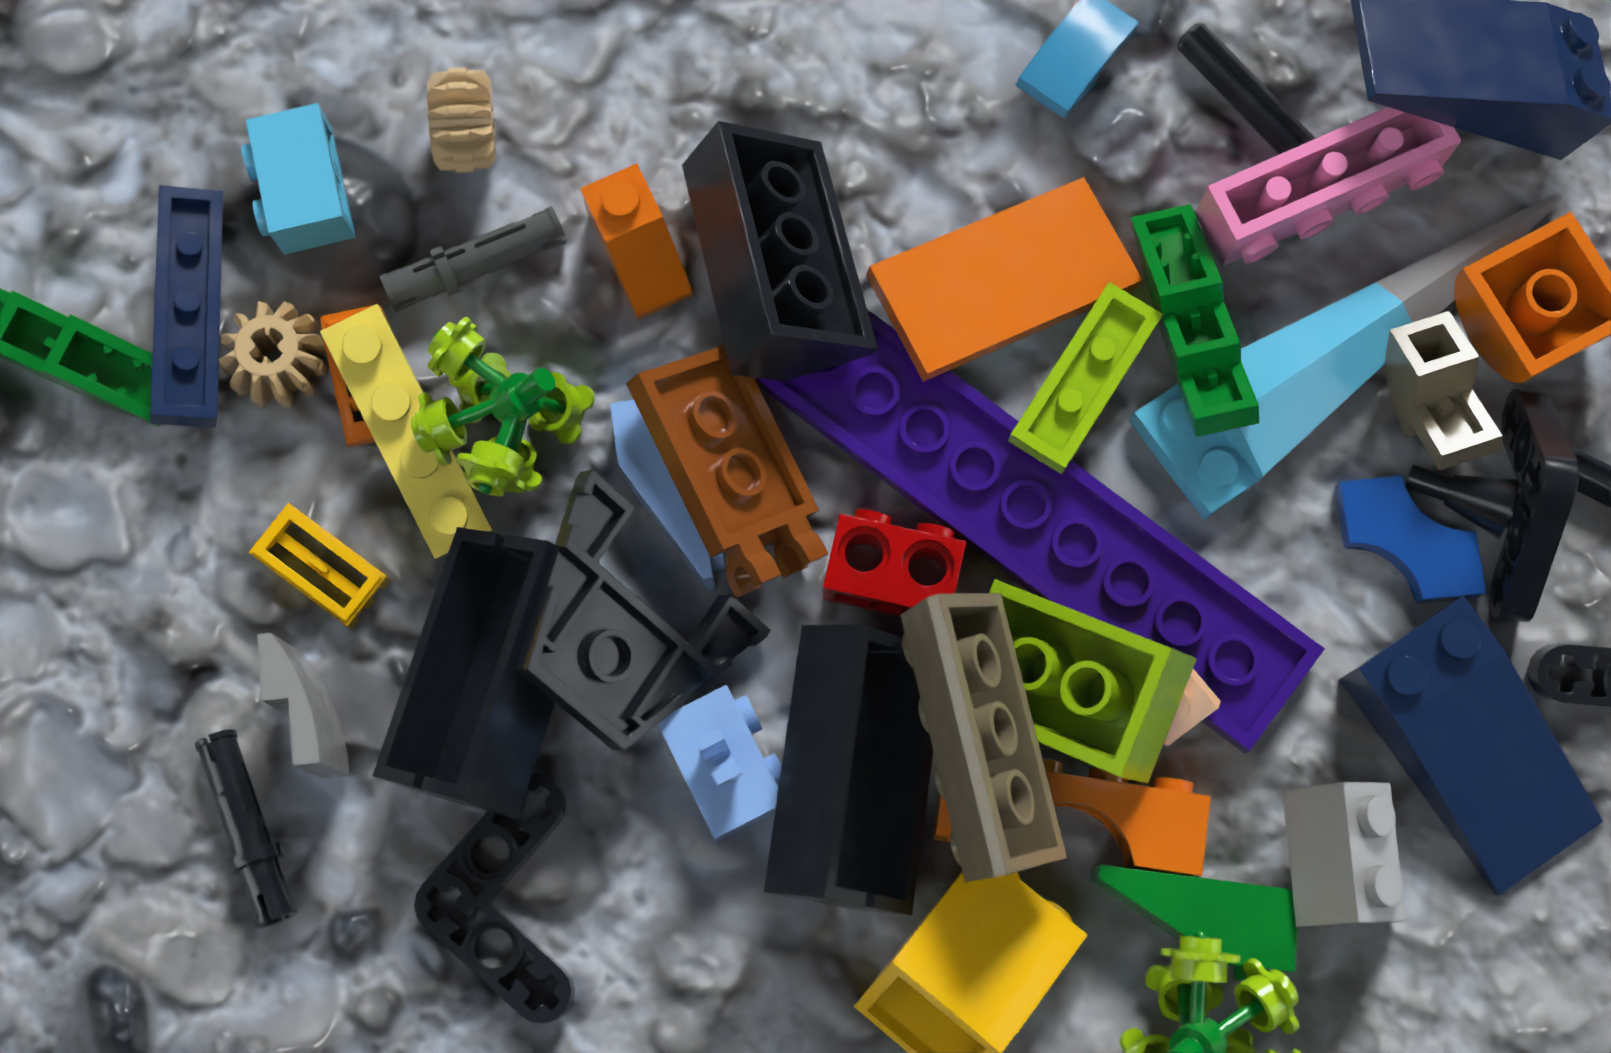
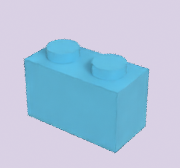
M319 103L246 119L250 143L242 144L241 150L250 179L252 181L258 180L261 199L253 200V211L261 235L263 237L270 235L284 255L356 238L333 128Z

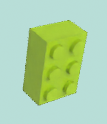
M994 579L989 593H1001L1038 742L1121 778L1148 783L1197 658Z

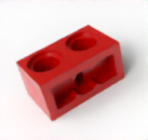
M857 509L854 512V516L840 513L823 584V600L901 617L902 613L927 597L936 594H955L966 541L954 539L953 530L936 524L918 523L916 530L891 525L892 518L877 511ZM856 545H870L879 552L882 561L871 571H858L848 564L845 557L847 552ZM930 558L941 566L944 578L934 585H921L911 577L908 567L917 559Z

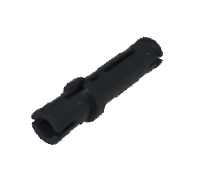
M228 729L209 734L211 742L208 743L207 738H201L195 742V748L199 752L233 857L228 860L232 874L240 875L254 917L255 928L259 929L283 922L281 916L289 919L298 913L296 906L293 905L278 861L284 856L280 843L271 841L237 740L236 730Z

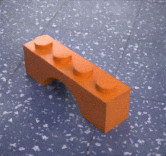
M1043 759L1054 807L1075 809L1099 821L1115 839L1125 868L1192 877L1202 876L1211 796L1193 793V782L1156 777L1154 778L1153 787L1127 783L1128 779L1121 778L1098 767L1089 768L1088 777L1062 773L1063 763ZM938 793L932 840L950 842L952 826L945 799Z

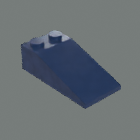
M1351 0L1367 99L1370 102L1558 160L1564 159L1611 125V84L1605 73L1598 43L1599 32L1593 18L1547 2L1517 0Z
M1464 596L1439 610L1339 679L1495 895H1500L1604 822L1505 650Z

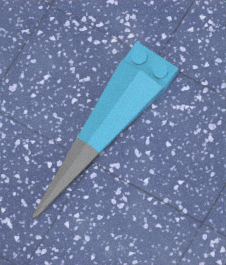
M1554 194L1242 348L1241 362L1259 404V424L1195 437L1178 384L1134 412L1129 419L1130 424L1202 519H1207L1258 483L1385 365L1389 330L1440 314L1455 300V279L1464 267L1526 235L1561 202L1563 194Z

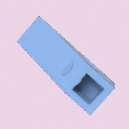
M628 400L610 403L617 460L625 482L706 591L716 590L713 571L726 570L724 554L722 553L710 558L635 401Z

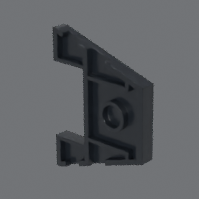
M592 469L580 472L575 479L516 670L610 749L625 751L686 702L685 697L707 679L718 677L733 665L731 663L732 659L749 646L758 645L768 636L771 630L742 603L735 599L732 594L718 595L687 641L600 565V558L628 520L635 507Z

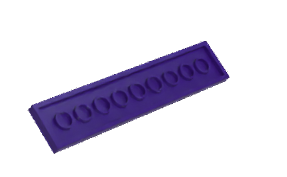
M868 309L878 348L872 355L788 381L755 378L758 387L942 526L953 530L954 535L966 541L967 545L1032 594L1197 658L1193 669L1221 701L1219 708L1202 720V722L1244 754L1252 749L1325 650L1324 647L1073 461H1070L1063 474H1060L1008 442L1010 434L1019 421L949 370L923 382L896 330Z

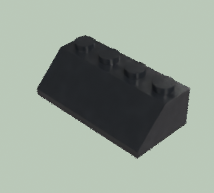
M718 121L684 161L682 169L731 375L788 381L872 355L878 348L822 143L820 141Z

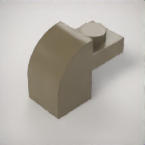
M1450 311L1389 330L1385 356L1387 386L1397 419L1407 438L1418 435L1439 471L1498 452L1502 440V434L1472 389L1479 356Z

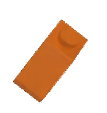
M637 163L580 188L589 219L637 320L693 296V290L663 215Z

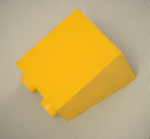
M961 871L853 1007L908 1053H1002L1027 1021L1088 934L1073 923L1068 912L1060 905L1045 900L1020 880L1017 872L965 882L963 871Z

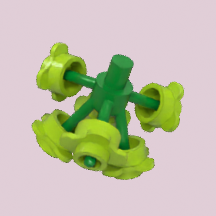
M464 317L457 325L448 322L433 335V340L427 350L432 355L427 368L438 377L444 373L449 376L450 384L457 388L461 404L459 409H457L456 405L448 397L434 401L427 392L418 395L420 408L415 413V416L411 418L412 431L418 445L426 453L434 451L437 461L442 466L451 464L450 451L467 443L465 424L479 423L483 417L493 414L502 423L498 435L489 441H476L470 454L459 453L457 455L456 462L465 468L464 475L468 478L467 483L482 494L504 496L505 492L523 493L524 491L537 490L541 485L542 476L534 471L536 451L527 440L522 438L527 419L534 430L551 431L564 444L575 443L582 434L580 424L585 412L594 405V392L586 385L575 387L566 382L564 375L557 372L551 373L545 368H538L529 375L519 372L511 375L506 369V361L501 355L486 353L482 360L479 359L485 349L487 340L476 333L477 326L472 323L470 318Z
M1197 931L1194 936H1180L1179 949L1161 948L1160 955L1171 956L1172 963L1167 966L1155 964L1145 974L1147 987L1155 990L1158 994V1004L1161 1013L1168 1019L1180 1022V1028L1172 1034L1170 1039L1160 1034H1152L1145 1037L1141 1030L1131 1028L1121 1034L1119 1044L1123 1053H1258L1252 1045L1253 1036L1251 1032L1241 1026L1249 1022L1257 1030L1264 1033H1269L1279 1026L1283 1032L1293 1034L1299 1029V1022L1294 1015V1006L1298 1003L1297 991L1290 979L1281 971L1272 969L1268 972L1260 961L1251 958L1243 964L1244 972L1248 978L1237 984L1234 988V997L1239 1009L1217 1023L1215 1020L1206 1017L1211 1008H1216L1222 1003L1224 993L1222 986L1218 983H1227L1228 962L1240 963V955L1221 952L1222 939L1208 938L1204 931ZM1268 1048L1264 1053H1278V1052L1273 1051V1050H1271V1049ZM1294 1048L1291 1053H1301V1051Z

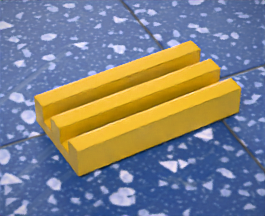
M290 503L284 507L248 552L350 630L359 622L357 617L364 608L368 610L374 603L375 599L373 597L379 589L384 590L391 581L384 573ZM293 522L368 579L359 588L285 533V530ZM276 542L352 599L343 608L272 555L269 550Z

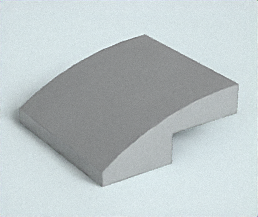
M272 633L257 634L261 701L290 717L293 766L323 779L350 776L343 730L336 708L317 671L303 653Z

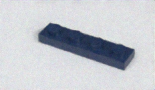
M159 185L150 424L216 428L223 190Z

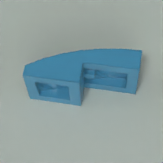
M1080 0L1041 46L1018 77L1015 86L1065 119L1095 86L1102 70L1131 40L1139 22L1107 0Z

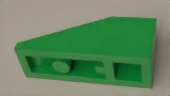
M1098 865L1091 868V883L1180 941V936H1194L1197 931H1204L1208 938L1222 939L1221 952L1240 955V963L1228 962V966L1234 967L1233 980L1243 981L1248 978L1244 972L1243 964L1251 958L1260 961L1268 972L1272 969L1279 970L1282 973L1295 972L1298 927H1296L1292 889Z

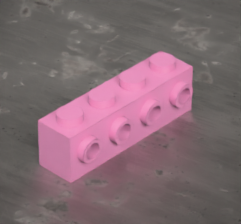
M1387 107L1209 185L1195 211V215L1222 266L1240 258L1243 259L1245 264H1250L1275 251L1279 246L1278 241L1296 233L1300 239H1307L1324 231L1334 223L1333 217L1353 209L1355 215H1361L1373 210L1389 198V192L1407 185L1410 191H1414L1429 185L1444 174L1445 171L1442 166L1462 140L1454 127Z

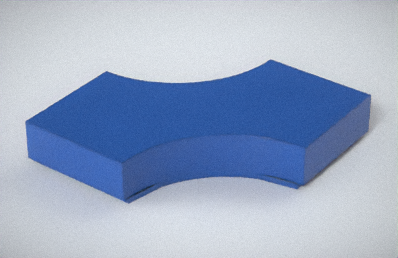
M1403 475L1340 481L1334 487L1344 548L1370 551L1391 562L1406 578L1416 603L1457 600L1462 596L1466 599L1477 598L1486 594L1476 531L1451 529L1427 517L1411 499L1404 484Z

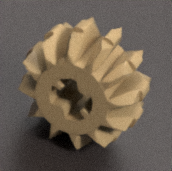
M468 67L449 68L447 71L434 72L427 82L426 94L433 162L440 171H456V174L475 173L476 170L489 169L496 159V126L490 78L484 70H468Z
M258 301L256 318L249 320L246 315L235 313L234 321L240 328L238 334H220L222 345L231 352L218 359L220 368L227 375H233L230 380V387L239 396L250 393L251 401L256 406L264 408L273 397L283 408H291L293 401L292 391L299 389L306 396H313L314 388L308 381L309 376L319 377L327 375L328 369L325 363L318 358L326 353L322 335L316 334L319 325L310 314L298 317L296 308L285 301L275 313H273L266 302ZM278 348L282 355L279 359L271 362L267 355L273 349Z

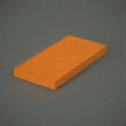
M1084 177L869 266L866 277L923 382L1092 309L1108 282L1129 293L1137 289L1143 281Z

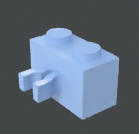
M727 685L675 710L658 724L717 843L775 815L782 765L775 753L763 758L752 736L763 730L746 695L734 700Z

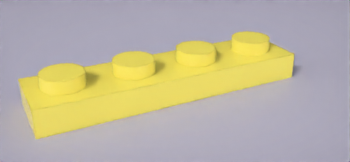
M375 304L321 330L320 333L434 559H439L448 554L457 527L493 532L472 487L467 483L468 479L464 475L461 465L456 462L453 450L450 451L451 464L442 466L437 461L434 451L424 452L414 437L411 418L419 411L418 395L424 392L381 307Z

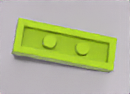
M1108 282L1015 426L1008 442L1058 473L1063 474L1163 314L1111 282Z

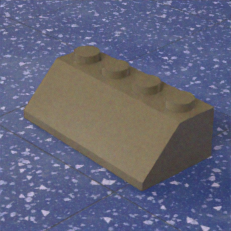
M1001 593L936 594L925 598L901 614L905 631L902 645L905 657L914 669L920 693L918 703L919 717L924 729L930 735L936 760L934 779L940 795L946 801L952 826L950 836L951 850L956 862L962 867L965 882L1003 876L1067 858Z

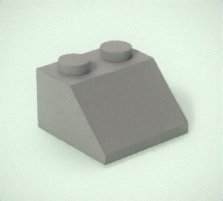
M1341 782L1282 791L1296 927L1382 924L1406 921L1403 899L1404 886L1400 873L1395 829L1396 815L1392 803L1390 783Z

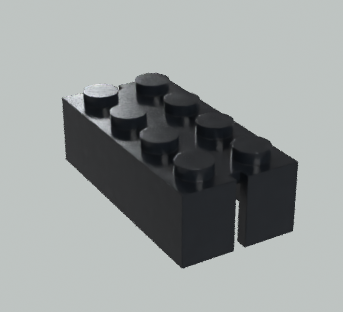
M457 527L377 760L373 777L429 796L518 819L555 705L552 699L516 670L555 546L554 543L507 534L504 537L494 532Z
M863 624L802 625L767 861L765 893L848 909L913 915L933 747L930 735L924 729L919 717L918 703L920 693L914 669L905 657L902 640H900L901 637Z

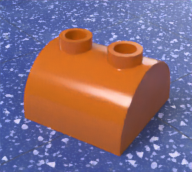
M1572 212L1464 267L1455 279V303L1460 320L1469 339L1485 362L1508 381L1514 383L1526 382L1611 336V271Z

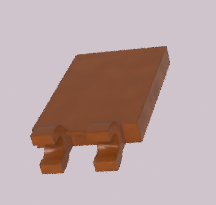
M725 345L640 372L626 383L710 558L726 552V577L735 599L761 587V584L773 580L780 575L785 578L808 567V564L828 555L822 540L812 530L807 518L819 511L817 504L755 378L731 375ZM774 542L775 561L772 558V556L764 549V546H767Z

